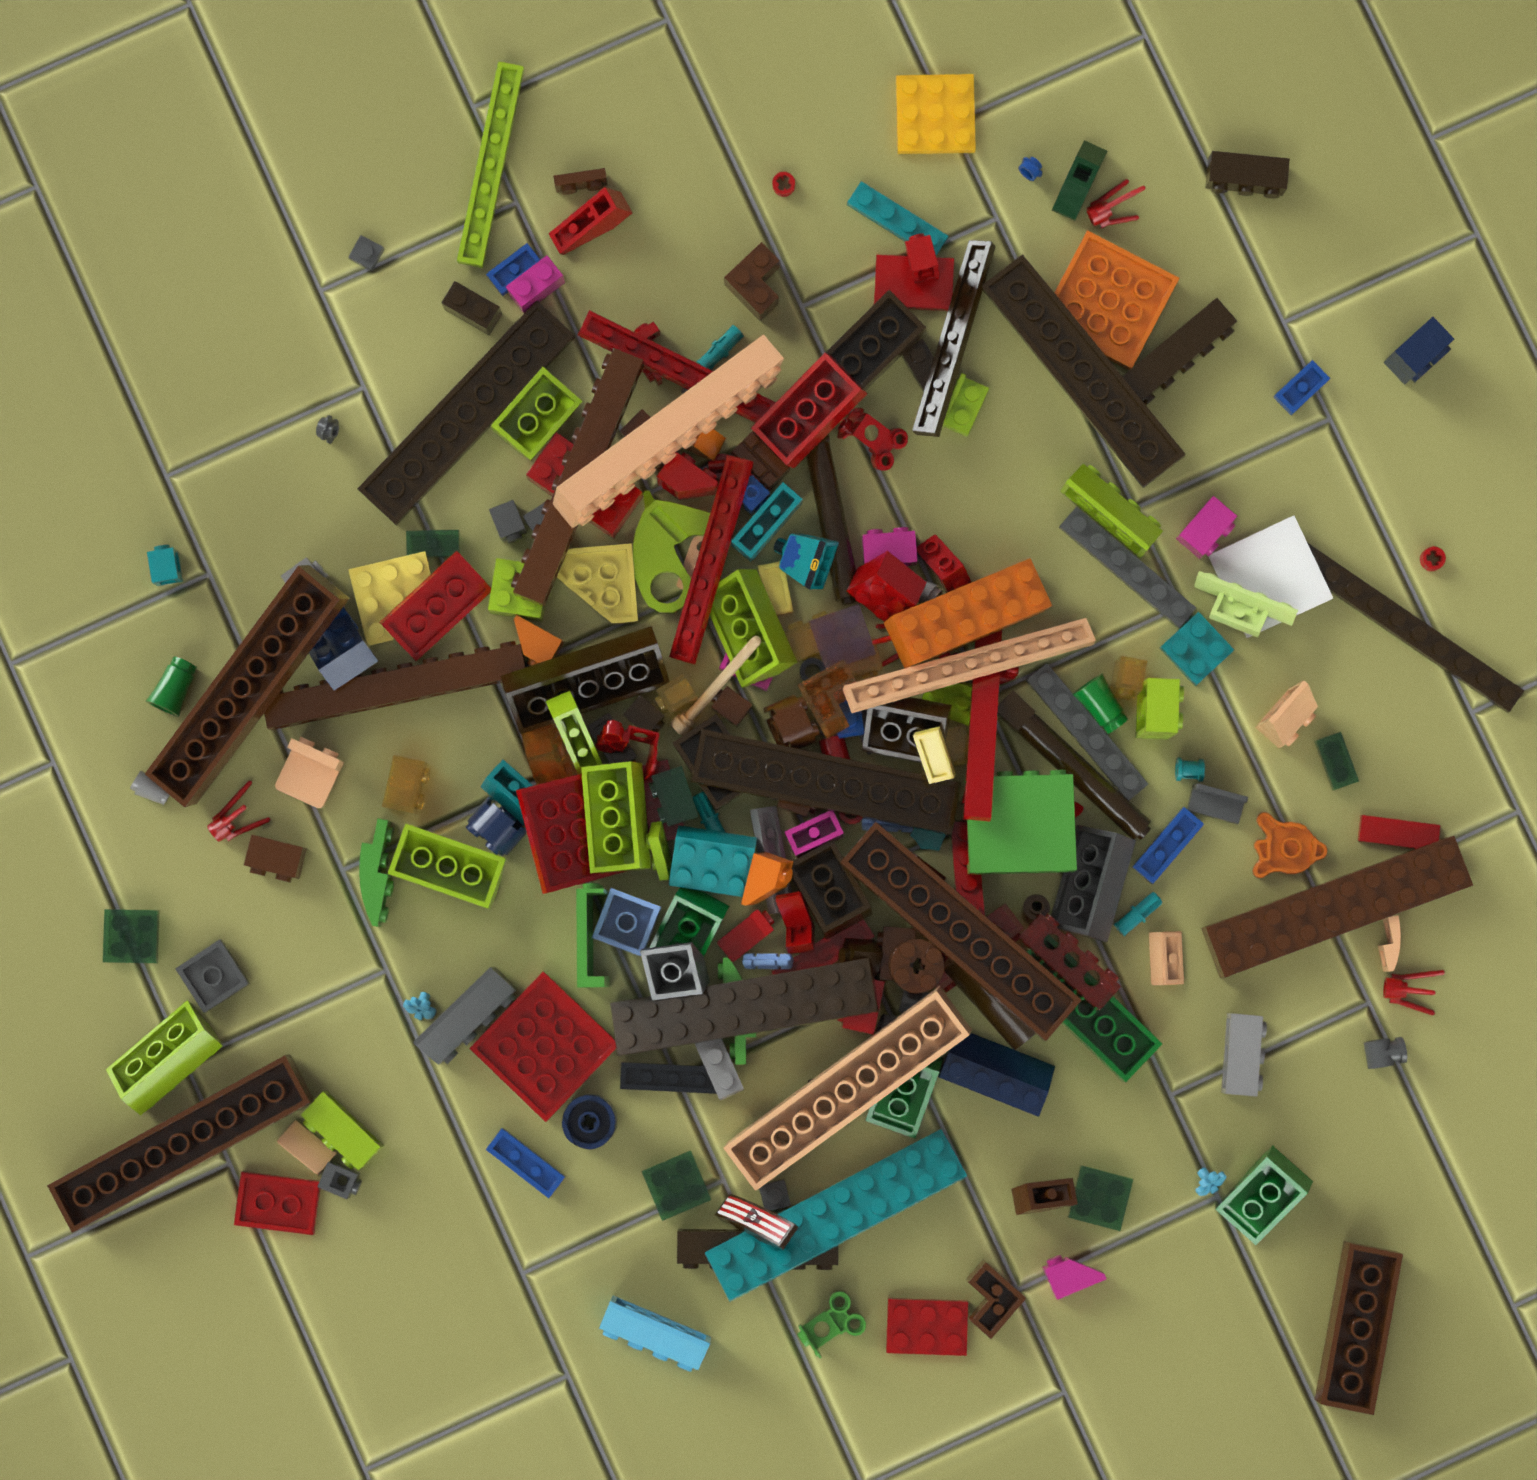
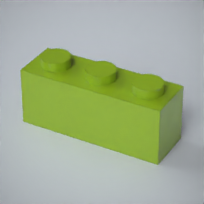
M568 691L547 700L546 704L577 773L582 774L581 767L603 765L571 692Z
M327 1090L323 1091L301 1114L305 1119L303 1124L313 1133L318 1131L324 1137L322 1142L331 1151L336 1149L342 1154V1162L351 1170L354 1168L357 1170L362 1169L384 1146Z

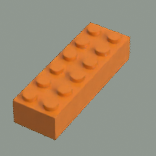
M1029 558L895 614L887 619L884 625L905 669L928 662L1041 614L1049 609L1052 604L1033 562Z

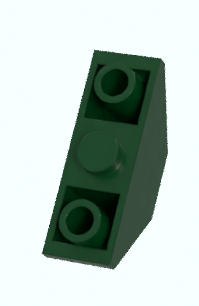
M1084 140L1062 185L1052 211L1073 221L1076 220L1108 152L1107 150Z

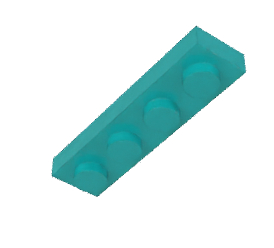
M862 181L847 202V206L903 241H909V237L916 234L930 235L936 256L948 239V235Z

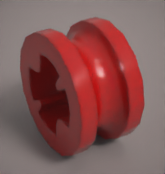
M786 171L777 173L772 180L774 192L781 197L791 195L795 190L793 175ZM783 178L789 179L788 185L790 188L788 190L784 188V191L779 189L777 181L779 179L783 181Z
M1429 547L1420 555V564L1427 571H1436L1446 562V555L1439 547ZM1430 552H1433L1434 557H1439V561L1435 562L1436 566H1433L1431 561H1427V557L1431 555Z

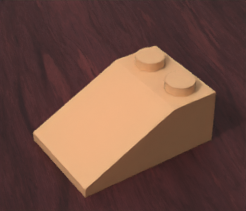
M1302 681L1289 688L1255 727L1278 748L1283 747L1285 744L1289 747L1299 736L1296 731L1302 725L1307 727L1316 717L1313 712L1317 709L1318 705L1308 683Z

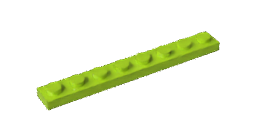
M498 61L457 257L458 264L479 268L484 267L524 74V66Z

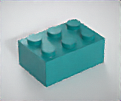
M678 825L669 886L743 897L753 854L755 853L757 837Z

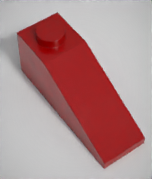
M604 187L548 234L559 254L564 255L614 229L633 212L621 192Z

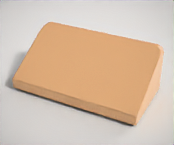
M1182 931L1150 932L1151 984H1184Z
M297 1120L277 1140L279 1145L317 1175L322 1173L327 1163L337 1154L336 1151H331L321 1139Z

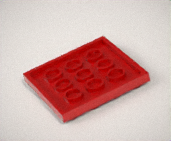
M582 774L516 790L543 894L626 872L590 873Z
M543 971L469 1049L535 1113L547 1122L615 1051L616 1041Z

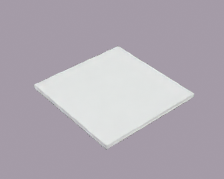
M1291 516L1209 556L1219 579L1229 583H1237L1246 590L1262 593L1274 601L1285 602L1298 610L1297 615L1333 599L1295 516ZM1267 616L1261 632L1281 622ZM1245 633L1246 638L1252 636L1250 634Z

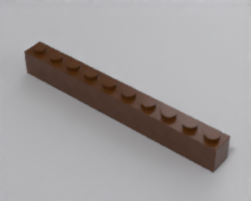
M613 348L611 355L606 354L601 367L604 369V373L601 379L597 378L592 388V393H594L592 402H587L581 417L585 419L582 426H577L571 440L575 442L571 452L566 451L561 464L565 466L561 476L556 475L551 490H554V494L551 500L547 499L542 508L541 514L544 515L541 525L536 524L531 536L534 539L531 549L526 548L521 560V563L524 564L521 573L517 572L513 578L511 587L514 588L513 593L515 596L545 607L578 527L577 525L572 528L554 507L553 500L556 488L611 447L643 370V359Z
M515 641L501 643L498 649L490 650L489 646L474 649V654L464 655V652L452 653L448 655L449 659L439 661L438 657H432L422 660L423 664L413 666L412 662L399 664L396 670L387 671L386 668L371 670V675L361 677L360 673L336 690L332 689L326 679L319 681L320 685L309 687V684L296 685L293 687L294 691L284 692L282 689L264 713L267 729L272 731L502 683L500 676L527 667L521 644L516 645Z

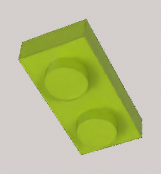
M662 821L652 822L650 832L646 834L647 849L652 851V868L654 871L657 870L660 881L670 880L672 857Z

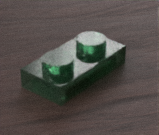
M406 531V556L426 551L428 558H446L453 555L456 551L460 553V531Z
M1341 732L1314 741L1332 791L1359 782Z

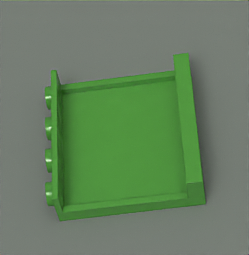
M1036 770L1024 771L1022 776H1013V771L997 772V776H994L991 821L967 820L969 862L967 864V875L1077 871L1073 774H1066V770H1051L1050 775H1040L1039 771Z
M584 883L583 889H576L577 988L610 987V976H594V947L592 938L593 896H608L609 891L604 889V886L599 883Z

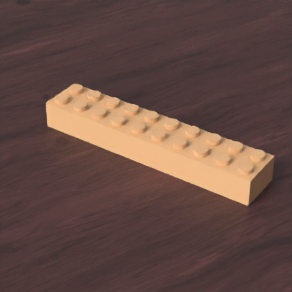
M763 334L556 488L553 500L554 507L572 528L578 524L584 526L594 517L593 513L601 508L603 511L611 506L615 501L613 498L618 494H627L635 487L634 483L641 477L643 480L650 477L656 471L655 467L661 462L664 465L670 462L676 456L675 452L682 447L684 449L689 448L697 440L696 436L702 432L704 434L709 433L716 427V421L722 417L727 419L737 410L736 406L742 402L745 404L749 403L757 396L756 392L762 387L767 389L777 381L776 376L781 371L780 367L784 358Z
M939 986L729 1140L724 1146V1150L756 1191L969 1036L972 1028Z

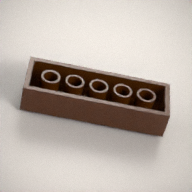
M1343 1241L1314 1399L1319 1404L1374 1415L1403 1258L1402 1253Z

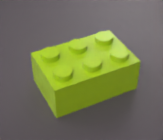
M1147 678L1137 686L1135 738L1167 740L1177 734L1179 729H1182L1183 713H1179V702H1183L1184 686H1180V679Z

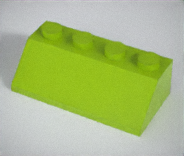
M1082 464L1065 482L1060 492L1140 559L1162 534L1161 524L1152 516L1147 518L1141 513V507L1132 499L1127 501L1121 496V490L1112 482L1107 484L1100 478L1101 473L1091 465L1087 467L1085 464Z
M738 569L721 580L718 584L710 617L730 662L753 636L761 638V644L735 672L741 687H747L776 676L796 664L797 659L757 569Z
M630 761L581 767L590 873L651 869L650 849H647L646 846L648 826L642 763Z
M405 823L387 874L491 909L500 886L506 858Z
M187 1000L111 1064L106 1071L121 1100L141 1116L169 1091H172L189 1074L193 1073L209 1057L213 1056L223 1045L215 1031Z

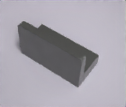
M1197 783L1192 786L1187 810L1222 821L1239 824L1244 803H1247L1248 797Z

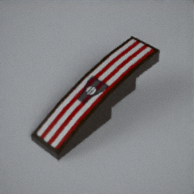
M731 1193L715 1213V1216L721 1221L734 1225L740 1231L754 1236L760 1242L780 1249L785 1248L799 1228L796 1224L776 1213Z

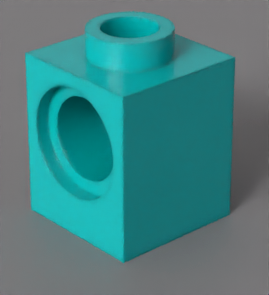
M159 545L154 547V551L147 552L151 581L154 585L163 586L183 582L179 553L176 549L170 548V545Z

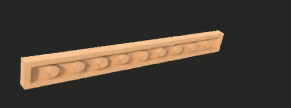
M1083 618L844 685L843 692L851 713H855L1092 646L1096 639L1087 618Z

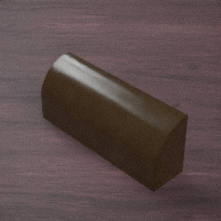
M953 962L944 969L948 977L1013 1050L1022 1046L1035 1035L1034 1032Z

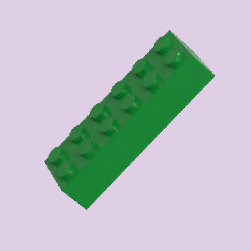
M1043 932L1026 952L1081 999L1080 1003L1062 1024L1122 1082L1126 1083L1157 1051L1162 1043L1047 932Z

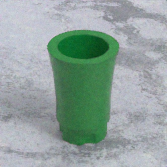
M173 656L170 665H167L161 679L146 699V702L163 712L180 717L183 702L194 679L193 675L197 666L182 658Z
M1103 673L1088 681L1072 694L1089 711L1099 726L1105 729L1107 734L1128 721V718L1122 712L1124 709L1109 688Z

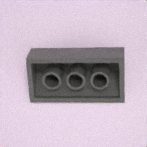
M1076 825L1077 871L1063 872L1048 926L1087 938L1108 942L1136 840L1118 833Z
M490 967L413 1043L438 1065L443 1062L449 1064L459 1054L456 1049L462 1043L467 1046L478 1035L475 1031L482 1024L487 1027L497 1017L494 1012L501 1005L506 1008L515 1000L516 997L513 994L517 989L496 967Z

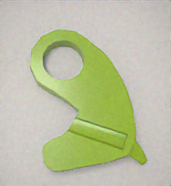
M647 490L644 491L645 509L639 520L633 542L634 576L648 607L660 614H675L683 609L691 578L677 556L674 547L688 537L704 536L710 513L674 502L655 500L650 491ZM668 572L677 575L681 579L683 591L679 599L673 603L666 604L657 601L653 597L651 586L658 575Z

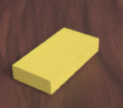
M780 561L758 565L759 576L777 616L793 613L786 573L779 568Z
M940 726L915 732L913 738L929 784L953 779L956 774Z

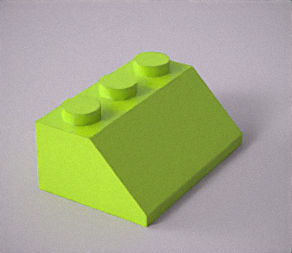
M542 367L493 422L491 429L512 448L531 461L583 401Z

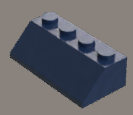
M970 1033L969 1036L946 1052L938 1077L1039 1117L1049 1092L1055 1066Z

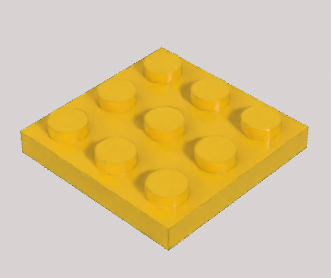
M974 74L896 75L898 154L975 153Z

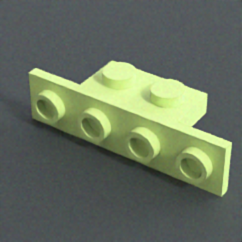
M1199 571L1194 584L1195 588L1217 596L1209 616L1210 619L1257 638L1267 616L1292 626L1298 612L1297 609L1292 608L1291 605L1285 602H1277L1269 599L1262 593L1246 590L1241 585L1221 580L1212 573Z

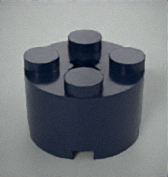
M488 796L467 820L469 824L466 826V829L477 838L479 836L482 839H486L488 842L485 846L496 855H508L526 835V828L522 827L523 824L505 808L496 806L494 804L496 800Z
M596 1094L582 1095L573 1100L565 1109L562 1119V1128L566 1138L572 1144L583 1149H596L603 1146L613 1136L617 1127V1115L613 1105L604 1097ZM587 1114L591 1118L595 1117L597 1120L593 1124L594 1128L592 1129L589 1125L584 1126L583 1124Z

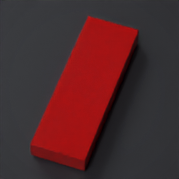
M1360 815L1358 841L1416 849L1438 841L1441 825Z

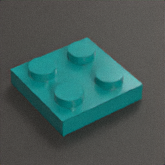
M1200 612L1195 614L1160 647V650L1194 686L1200 683L1234 651L1231 645Z

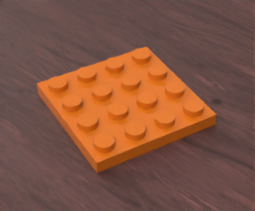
M1087 230L1054 293L1109 360L1130 370L1141 353L1179 277Z

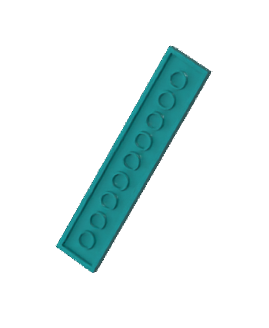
M940 1129L777 1214L799 1227L784 1249L760 1242L754 1236L743 1232L705 1252V1256L729 1302L965 1179L967 1174L945 1134Z

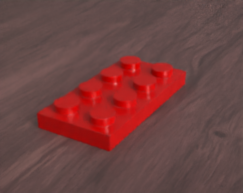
M456 551L379 623L417 661L490 594L491 587Z

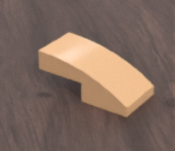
M1398 915L1383 919L1388 944L1378 946L1383 972L1394 971L1398 961L1401 943Z

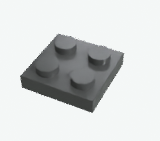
M219 939L175 968L203 1013L210 1011L250 984L222 939Z

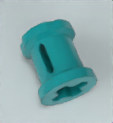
M1179 757L1176 758V781H1181V779H1197L1198 782H1203L1205 773L1204 759L1187 761Z

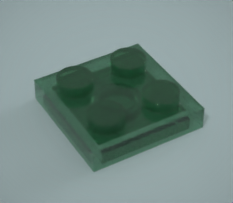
M104 909L103 962L158 963L160 910Z
M691 1150L641 1171L662 1221L712 1200Z
M1080 1165L1075 1185L1078 1204L1070 1206L1067 1217L1121 1231L1133 1179Z

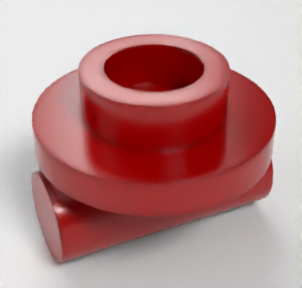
M717 454L714 461H708L709 470L717 476L716 479L718 480L721 478L727 457L726 454Z

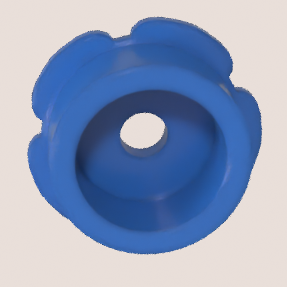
M1024 157L1022 159V164L1018 169L1026 179L1034 181L1037 177L1042 176V164L1036 158Z

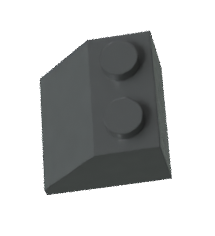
M692 942L640 950L652 1000L703 994L706 989L705 986H708L710 983L705 958Z

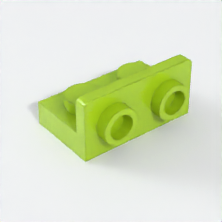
M961 373L959 379H956L943 426L968 437L989 388L966 378V374Z
M961 682L923 693V700L952 705L950 720L969 726L972 684Z

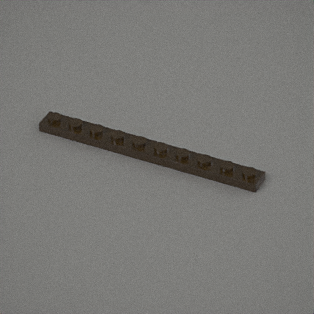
M1308 543L1332 594L1508 713L1512 710L1524 692L1522 688Z

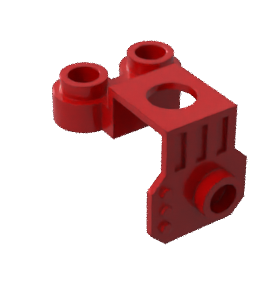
M860 407L853 409L848 418H844L838 426L837 438L856 437L869 447L868 451L872 453L871 464L875 469L881 471L889 470L894 464V456L890 451L892 449H902L908 443V434L905 430L901 428L889 430L868 413H864V409ZM869 425H874L878 429V435L872 441L865 437V429ZM898 434L902 436V441L899 444L896 442ZM884 456L888 458V462L886 465L882 464V458Z
M609 720L603 726V731L597 736L595 747L599 751L612 753L615 751L623 752L629 743V739L650 744L643 779L646 781L651 774L654 775L658 764L657 745L660 733L631 725L624 731L621 722ZM634 733H643L648 737H638Z

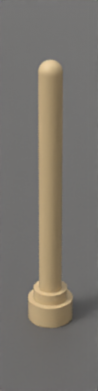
M753 636L686 713L678 714L672 720L671 726L683 736L693 729L694 719L761 644L759 636Z

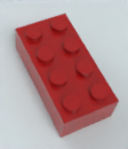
M825 352L751 429L787 466L795 468L868 393L832 356Z
M556 432L527 472L528 480L553 496L554 490H551L554 479L556 475L561 476L565 467L561 465L563 457L567 450L571 452L574 444ZM634 487L625 495L622 493L618 494L613 498L615 501L611 506L603 511L601 508L593 513L594 517L589 522L614 539L644 497L643 492Z

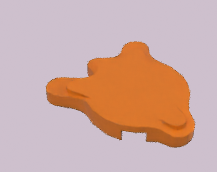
M1262 812L1257 816L1256 822L1266 834V838L1264 840H1257L1254 843V849L1259 856V860L1252 870L1256 878H1264L1273 872L1298 874L1327 855L1326 845L1318 841L1306 826L1295 822H1279L1267 812Z

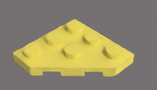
M632 543L568 549L557 579L612 625L639 623Z
M426 551L348 569L365 639L369 646L394 640L379 622L431 575Z

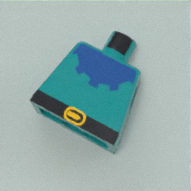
M791 533L788 540L781 537L778 538L773 550L782 555L779 568L810 590L823 589L839 542L803 533Z

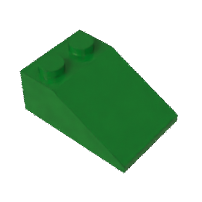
M679 887L649 948L692 942L700 953L705 956L730 906L700 890Z
M937 1058L870 1107L865 1121L916 1139L944 1058Z
M1272 1145L1215 1210L1253 1244L1257 1245L1308 1194L1313 1181Z

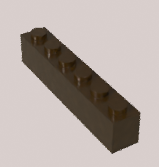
M1218 298L1214 299L1124 374L1123 378L1147 406L1156 398L1154 393L1159 388H1162L1163 391L1176 381L1173 377L1181 371L1185 374L1195 365L1193 362L1195 358L1199 355L1204 358L1215 348L1213 343L1219 338L1224 341L1235 332L1233 327L1237 320Z
M678 1229L677 1264H683L685 1269H697L699 1264H709V1268L712 1269L705 1256V1252L743 1232L739 1229ZM838 1246L792 1270H804L806 1265H816L817 1270H832L833 1265H838Z

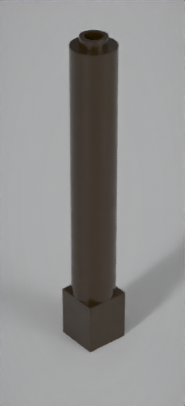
M828 434L806 456L822 537L839 542L830 568L835 600L841 601L842 605H849L857 602L853 596L846 592L856 572Z
M1012 690L998 705L997 716L1015 733L1022 736L1057 770H1066V774H1073L1074 786L1131 839L1134 840L1138 837L1142 840L1151 830L1148 826L1151 820L1035 713L1036 711Z

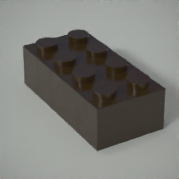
M888 290L826 353L832 356L866 391L926 332V326Z

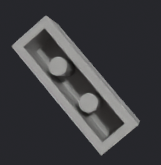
M1227 1013L1221 1093L1258 1097V1091H1262L1263 1076L1259 1075L1260 1064H1264L1265 1050L1261 1048V1040L1265 1038L1267 1024L1263 1022V1016Z

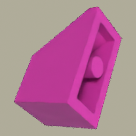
M1061 1255L1048 1259L1046 1261L1048 1265L1042 1267L1053 1295L1057 1300L1106 1280V1276L1102 1271L1068 1257L1062 1258Z

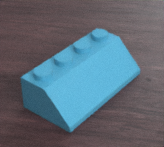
M614 1295L609 1302L599 1329L604 1330L603 1335L608 1338L618 1340V1337L628 1340V1346L640 1351L643 1350V1347L653 1351L652 1355L663 1361H667L668 1358L678 1362V1367L692 1372L693 1368L699 1370L711 1342V1336Z

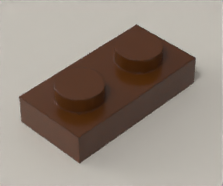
M605 168L553 176L556 192H562L563 195L574 194L577 190L586 188L588 191H597L602 189L603 186L608 185Z

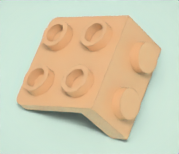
M300 737L299 741L291 738L287 747L291 749V752L276 781L275 787L277 790L309 805L322 808L344 762L337 759L339 754L332 750L324 748L323 752L314 749L315 743Z

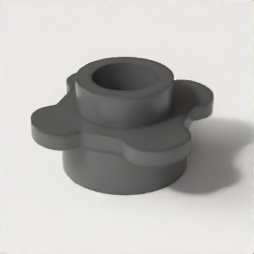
M328 415L326 418L322 417L316 427V435L321 440H326L328 444H331L339 433L338 419L333 420L332 416Z

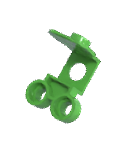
M835 1291L831 1294L829 1309H826L805 1325H798L800 1332L797 1333L798 1337L805 1347L810 1345L815 1355L819 1358H822V1355L818 1348L838 1334L842 1335L847 1331L852 1336H858L866 1328V1322L862 1315L847 1313L851 1301L849 1295L844 1291ZM839 1296L845 1299V1303L842 1306H837L834 1302ZM852 1319H858L860 1321V1325L858 1328H852L850 1326V1321ZM820 1321L826 1322L830 1327L829 1334L825 1337H818L814 1333V1326Z

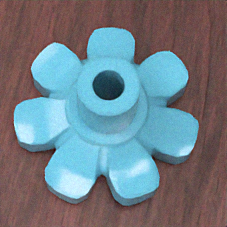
M421 992L419 998L412 997L411 1000H405L403 1003L405 1010L410 1014L415 1013L414 1018L422 1020L423 1017L425 1019H433L437 1012L435 1008L430 1006L431 1002L429 999L431 996L426 992Z
M1202 1168L1197 1172L1201 1181H1199L1200 1186L1195 1191L1199 1196H1205L1209 1192L1214 1194L1219 1190L1217 1186H1221L1227 1176L1223 1171L1218 1174L1216 1171L1209 1173L1206 1168Z

